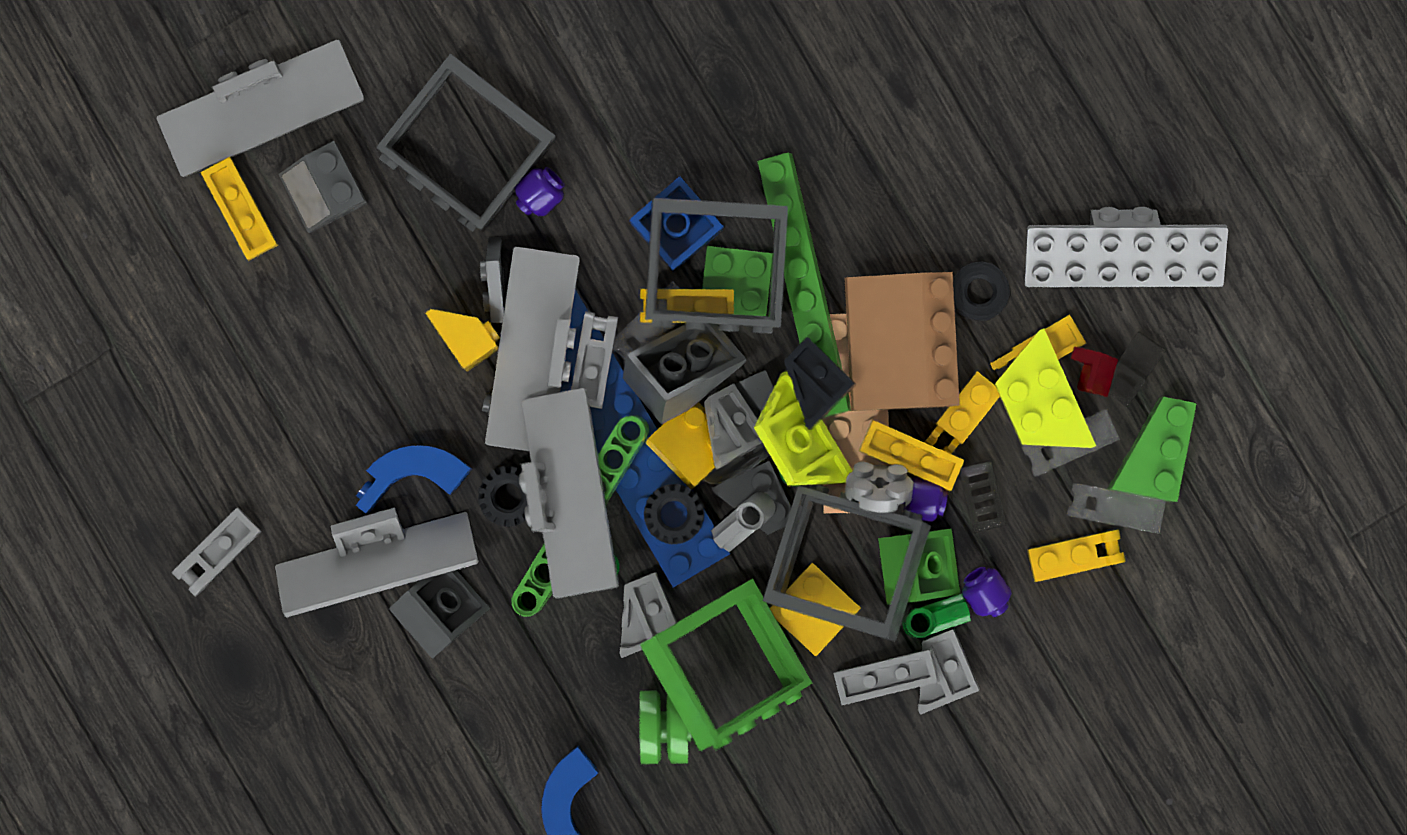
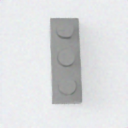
M932 649L833 673L841 705L940 681Z

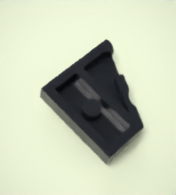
M806 337L784 360L788 375L791 377L794 386L793 390L796 399L799 401L805 419V425L812 431L856 383L809 337Z

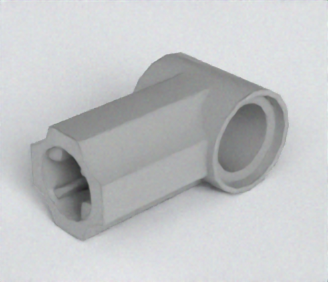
M763 492L752 494L711 530L714 542L720 549H725L728 552L732 551L774 515L776 508L773 499ZM751 506L759 511L760 516L753 513Z

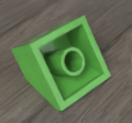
M952 529L929 531L908 602L960 594ZM912 534L878 538L887 605L891 604Z

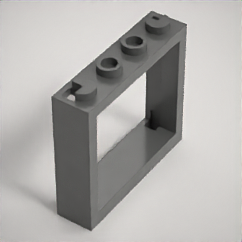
M450 53L376 148L382 153L379 159L394 171L399 166L408 173L405 180L416 189L421 191L423 187H426L434 194L431 200L446 212L451 207L459 213L460 217L457 220L467 229L473 232L477 227L480 231L484 232L514 194L518 183L536 166L555 142L556 136ZM452 74L539 142L481 217L394 150V147Z
M652 198L645 319L652 320V327L672 328V321L686 322V329L705 330L706 323L719 324V331L739 332V325L753 326V333H772L773 327L781 328L788 206ZM662 213L775 219L769 316L656 310Z
M810 485L809 489L798 486L763 601L774 606L896 642L931 526L921 521L922 515L911 511L903 510L902 515L891 512L867 511L860 508L859 501L853 497L850 502L845 492H841L839 498L829 495V488L820 485ZM813 503L913 531L885 624L785 594Z

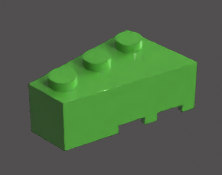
M1167 397L1158 398L1138 433V437L1107 489L1177 502L1197 403Z

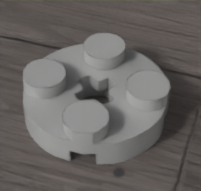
M858 462L854 464L853 471L846 478L845 495L847 499L851 502L853 497L859 501V507L864 510L892 512L897 510L898 504L905 502V506H907L912 500L913 481L907 475V468L902 465L884 466L872 465L869 462Z

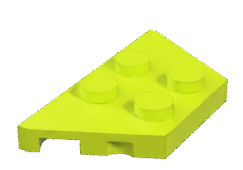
M1043 328L1035 334L1023 351L1020 352L1013 363L996 381L997 391L1021 445L1093 448L1096 446L1047 333Z
M786 370L781 373L754 426L755 431L788 485L846 484V478L852 472L851 467L823 420L812 431L806 427L799 401H797L793 390L794 386L791 377Z

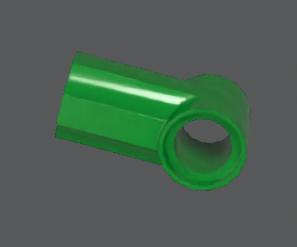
M961 593L908 611L903 617L902 626L905 633L910 637L923 638L970 622L971 618L967 603ZM915 614H922L927 620V627L921 633L914 631L911 627V618Z

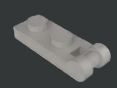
M585 311L571 390L586 389L589 406L602 409L618 317L608 315L607 319L596 317L595 313ZM592 330L604 331V341L591 339Z
M236 508L174 569L172 574L178 580L183 579L190 586L188 590L196 597L262 531L239 508ZM196 563L205 570L200 577L192 570Z

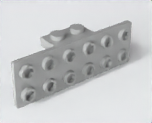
M334 40L281 64H277L274 60L269 63L267 59L259 60L249 65L250 71L240 75L232 72L218 79L219 84L212 86L213 93L157 116L158 124L180 175L187 177L228 157L236 156L364 101V96L341 42Z
M1103 207L1100 210H1091V225H1029L1027 227L1024 279L1026 287H1221L1224 285L1228 228L1226 225H1161L1157 210H1151L1147 207H1136L1133 210Z
M521 247L513 249L485 439L486 445L529 451L522 401L560 393L561 382L569 381L571 362L565 361L566 348L573 349L576 329L570 328L579 266V257L576 255Z
M580 388L523 400L522 408L531 463L522 464L523 473L520 474V485L522 491L527 495L528 506L525 507L526 521L529 526H532V531L543 532L553 597L562 598L618 587L619 583L587 390Z
M392 508L331 525L332 536L337 548L277 564L275 569L282 612L285 617H290L475 565L478 563V557L467 512L403 529L396 509Z

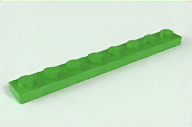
M788 152L758 161L767 205L788 206L784 278L799 342L801 344L806 337H809L842 369L793 155ZM771 219L772 226H773V230H774V220H775V219ZM848 393L824 418L852 411Z

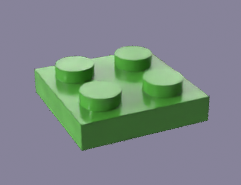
M707 246L702 289H734V314L766 316L772 253Z

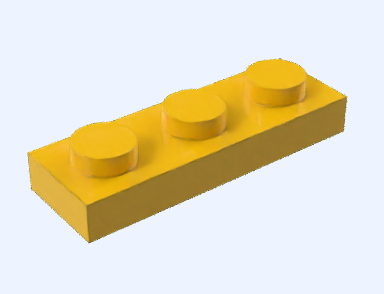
M231 157L200 172L248 261L278 246Z
M871 420L858 450L886 464L902 465L907 468V473L939 485L948 491H952L964 462L961 458L874 420Z

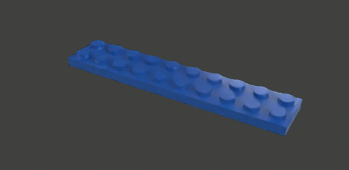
M576 290L570 321V328L576 329L573 349L566 348L565 361L571 362L569 381L561 382L560 392L571 390L585 311L588 312ZM592 330L591 339L604 341V337L599 330ZM613 353L602 409L590 407L597 455L616 424L626 416L639 415L647 421L649 425L647 439L657 430L639 397L624 381V371ZM629 421L625 425L624 432L629 439L636 440L640 435V427L636 422ZM644 442L617 486L616 491L672 587H675L730 555V552L720 549L714 542L711 532L714 525L705 510L703 524L699 532L685 543L667 544L659 541L649 532L644 520V507L651 494L658 488L668 484L688 486ZM611 450L607 455V461L610 466L619 468L623 463V456L619 451ZM670 501L663 506L661 519L669 527H679L687 519V509L678 501Z

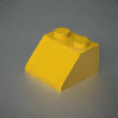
M433 309L426 312V315L449 349L467 372L499 350L496 342L500 340V336L489 321L483 324L475 317Z

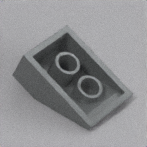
M706 323L705 330L686 329L685 325L627 354L623 379L660 424H663L692 408L745 364L746 358L725 333L719 331L717 324Z

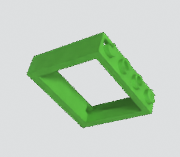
M753 579L729 591L640 644L700 751L709 746H713L717 750L733 741L730 737L732 733L737 731L741 735L757 726L754 721L756 718L761 716L765 720L781 711L778 707L780 703L785 701L789 705L802 697L800 691L812 684L769 606L763 601V596ZM737 605L782 683L783 688L715 729L667 645L730 607Z

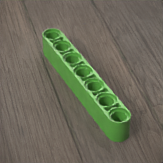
M629 415L622 418L616 424L598 454L601 479L606 486L604 493L606 505L648 437L649 425L639 415ZM629 421L636 422L640 427V435L636 440L629 439L624 432L625 425ZM611 450H617L623 456V463L619 468L610 466L607 461V455ZM545 544L537 554L512 597L514 611L523 617H530L540 612L552 595L551 581L543 580L538 570L542 563L548 564ZM524 592H530L535 595L537 604L534 609H528L522 604L521 597Z

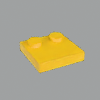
M699 402L688 411L665 422L645 442L691 490L716 468L713 461L705 408Z
M813 563L803 571L785 593L854 615L861 609L859 605ZM772 605L770 607L775 619L814 656H817L844 627Z

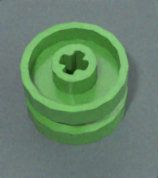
M657 690L640 691L641 764L659 763L661 760V743H667L668 760L671 764L688 763V742H691V734L667 694V711H661L660 694Z

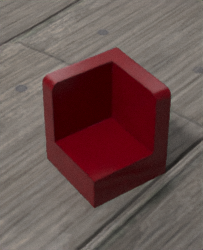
M1074 346L1071 359L1083 364L1077 389L1108 397L1118 359L1101 352Z

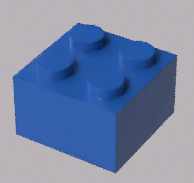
M680 176L655 197L701 201ZM652 200L629 219L630 224L648 245ZM662 213L659 257L674 273L722 232L724 226L715 216Z

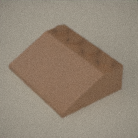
M953 272L846 277L845 296L850 378L856 383L850 390L851 410L868 411L959 406Z

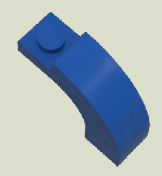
M429 446L402 447L383 455L366 470L376 480L373 484L368 480L356 495L360 499L356 506L364 513L369 514L395 482L413 475L423 476L432 480L448 494L452 495L472 468L455 455Z
M579 745L556 765L546 783L542 798V819L547 835H581L572 819V800L576 792L595 777L599 770Z

